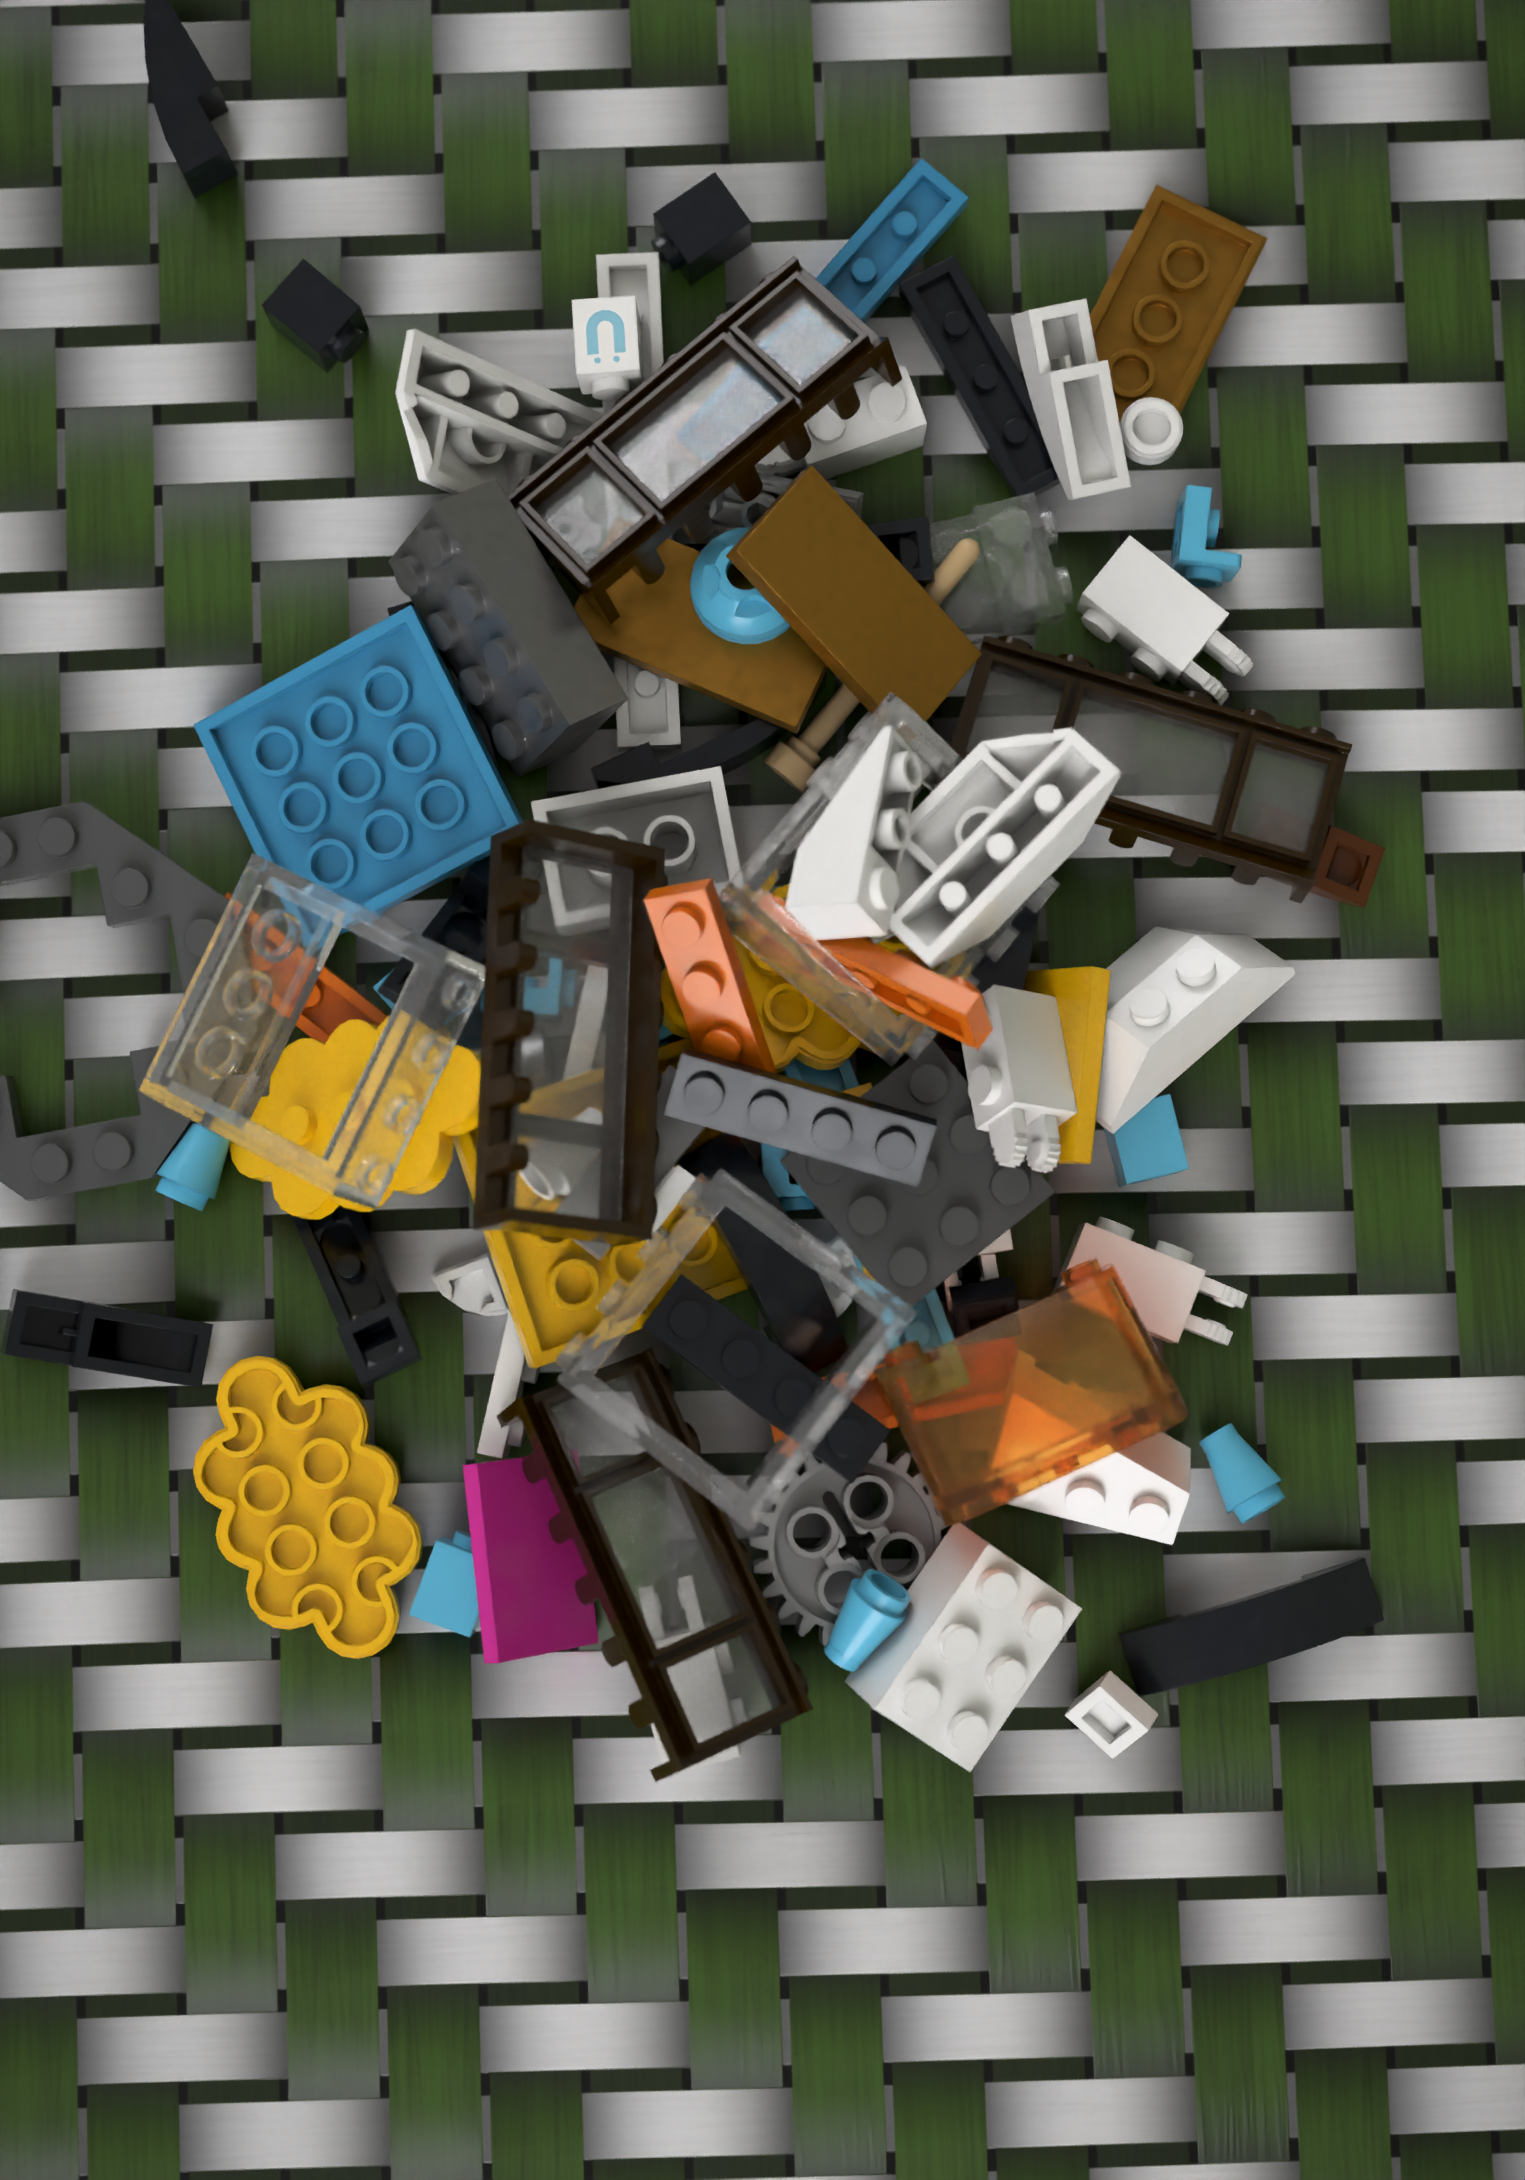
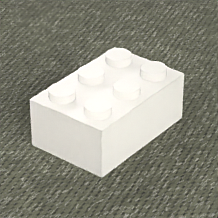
M721 766L531 801L535 821L664 848L665 874L668 879V886L712 878L720 902L727 899H745V889ZM542 860L553 925L557 935L567 937L608 929L610 874Z
M956 1520L907 1590L911 1597L910 1602L906 1606L908 1617L861 1663L857 1671H851L845 1683L873 1709L971 1772L1082 1608Z

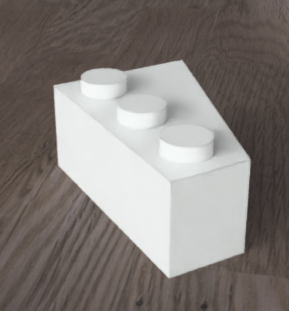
M1018 1350L987 1452L982 1498L1173 1545L1190 1495L1191 1448L1123 1409L1116 1414L1088 1398L1086 1388L1072 1380H1069L1067 1384L1060 1382L1036 1368L1035 1359Z

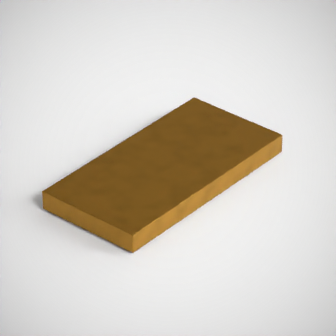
M1157 184L1090 314L1098 361L1108 360L1119 423L1124 412L1132 403L1147 397L1166 400L1177 409L1179 414L1181 413L1268 239Z
M813 465L799 473L726 555L883 727L893 726L905 742L913 738L982 655Z
M617 517L601 552L634 524ZM669 538L656 548L665 566V571L658 581L653 584H646L631 569L606 590L621 616L612 624L580 594L574 609L599 650L796 734L828 669V666L791 626L786 632L776 638L759 644H738L726 641L713 634L701 622L695 612L691 599L690 580L694 563L700 551ZM730 566L727 578L734 587L742 590L755 588L737 567Z

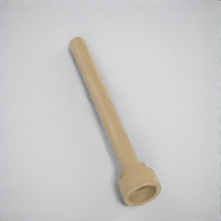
M971 538L960 540L934 571L935 582L922 586L938 605L942 603L978 559L980 554L978 543ZM842 684L799 738L792 735L785 744L779 741L763 761L781 778L803 793L807 788L806 783L815 771L814 768L821 761L817 754L860 701Z

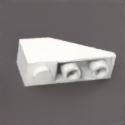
M886 726L881 729L797 849L785 909L815 940L887 935L891 911L899 898L898 875L903 850L908 846L911 837L909 820L914 794L922 781L921 760L893 726Z

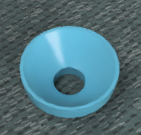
M751 527L736 528L712 539L697 557L690 580L693 606L703 625L716 636L738 644L766 642L786 632L790 627L756 588L749 590L738 589L727 578L728 569L733 563L726 555Z

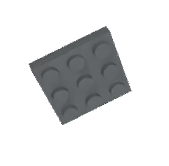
M934 1040L861 1096L864 1099L937 1119V1128L918 1187L792 1151L780 1160V1163L861 1265L872 1276L901 1315L1055 1193L1054 1189L1040 1172L1031 1170V1166H1028V1160H1026L1027 1156L1024 1157V1162H1021L1020 1166L1015 1168L998 1165L999 1162L995 1161L996 1157L993 1155L994 1148L991 1146L989 1132L976 1130L972 1103L968 1094V1082Z

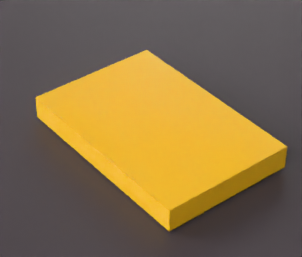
M1088 966L1027 971L1023 990L1056 997L1078 1113L1058 1126L1060 1137L1058 1143L1061 1145V1154L1059 1156L1060 1161L1057 1164H1091L1110 984L1109 969Z

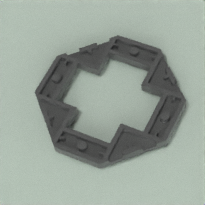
M86 801L0 818V886L97 868L107 926L118 928L170 918L192 1040L130 1051L140 1115L24 1137L14 1076H0V1182L27 1201H38L159 1178L160 1175L156 1174L191 1124L195 1122L199 1112H204L223 1084L221 1080L240 1052L246 1050L260 1029L254 994L251 991L248 974L250 973L249 966L245 957L246 949L236 903Z

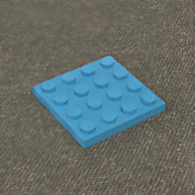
M412 605L193 725L302 950L311 951L469 867L474 862L484 859L490 855L492 835L523 822L438 648L427 631L426 623L419 609Z

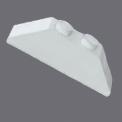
M417 329L407 330L395 394L419 481L454 495L497 479L505 494L509 495L516 489L521 480L535 473L564 449L570 439L577 434L583 433L603 416L600 412Z
M1072 727L1053 730V733L1026 734L981 741L910 814L911 837L908 846L903 850L898 875L899 898L895 907L892 908L888 928L930 968L989 938L1083 843L1120 778V770Z
M1155 926L1106 968L1110 970V984L1096 1121L1114 1134L1295 975L1294 967L1249 935Z

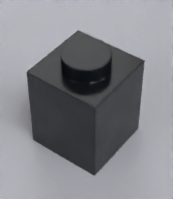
M716 172L653 213L656 238L651 241L654 251L659 252V260L670 273L679 269L690 286L751 245V221Z
M304 258L262 304L271 326L326 373L338 361L341 363L349 361L364 343L366 337L364 332L368 326L361 307Z

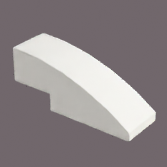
M1087 299L1036 308L1010 316L1029 397L1043 440L1068 500L1131 487L1108 360L1098 361Z

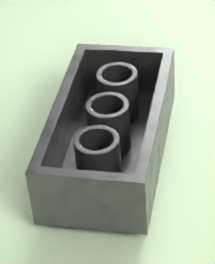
M497 479L436 501L388 561L394 570L399 588L410 597L414 606L419 609L435 646L443 652L459 679L463 695L477 709L492 734V741L497 752L508 761L517 778L576 751L628 700L627 695Z

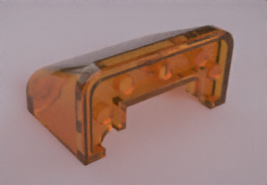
M1097 1258L1087 1260L1062 1272L1061 1276L1065 1284L1055 1289V1293L940 1346H930L921 1349L918 1340L915 1339L881 1355L885 1366L873 1372L934 1507L945 1525L958 1524L983 1514L1180 1423L1189 1416L1183 1398L1114 1264L1109 1263L1100 1267Z

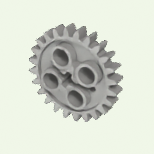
M882 1442L853 1483L847 1482L821 1461H817L805 1449L799 1450L803 1469L796 1473L789 1467L781 1464L778 1470L786 1485L782 1490L763 1485L761 1489L773 1502L771 1510L756 1509L751 1512V1516L766 1526L765 1533H758L747 1537V1543L750 1546L765 1550V1556L753 1561V1573H770L772 1576L760 1588L763 1598L782 1594L784 1597L775 1609L779 1619H785L798 1611L799 1616L796 1621L795 1631L803 1637L815 1624L819 1625V1642L823 1646H826L829 1641L830 1634L843 1605V1602L832 1603L826 1600L824 1586L827 1579L833 1573L841 1570L852 1572L855 1578H862L864 1575L860 1564L846 1550L838 1551L839 1548L844 1546L846 1540L823 1501L825 1492L831 1491L834 1494L846 1522L853 1530L860 1535L867 1533V1537L860 1541V1547L873 1569L892 1577L906 1590L910 1588L945 1537L941 1536V1529L952 1525L956 1521L955 1515L947 1512H936L934 1509L947 1496L945 1490L935 1488L924 1491L922 1489L928 1482L932 1472L923 1466L907 1474L911 1455L903 1450L895 1455L890 1462H887V1443ZM866 1481L876 1482L881 1492V1501L877 1509L867 1515L855 1514L850 1505V1495L853 1489ZM809 1513L821 1515L825 1522V1533L822 1539L817 1544L809 1547L796 1544L793 1537V1528L797 1520ZM898 1538L906 1539L910 1543L912 1550L908 1564L898 1571L885 1570L881 1563V1552L885 1545Z

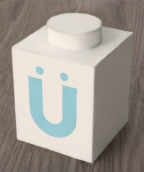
M636 296L572 300L575 367L582 395L592 394L593 398L603 401L618 400L644 382L641 323Z

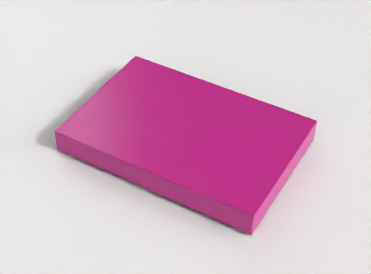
M570 1450L579 1469L577 1450ZM527 1456L463 1465L484 1664L503 1663L599 1643L594 1602L588 1605L582 1604L575 1591L576 1580L588 1574L573 1539L561 1544H557L553 1540L548 1522L561 1511L547 1479L533 1484L527 1480L522 1468V1461Z

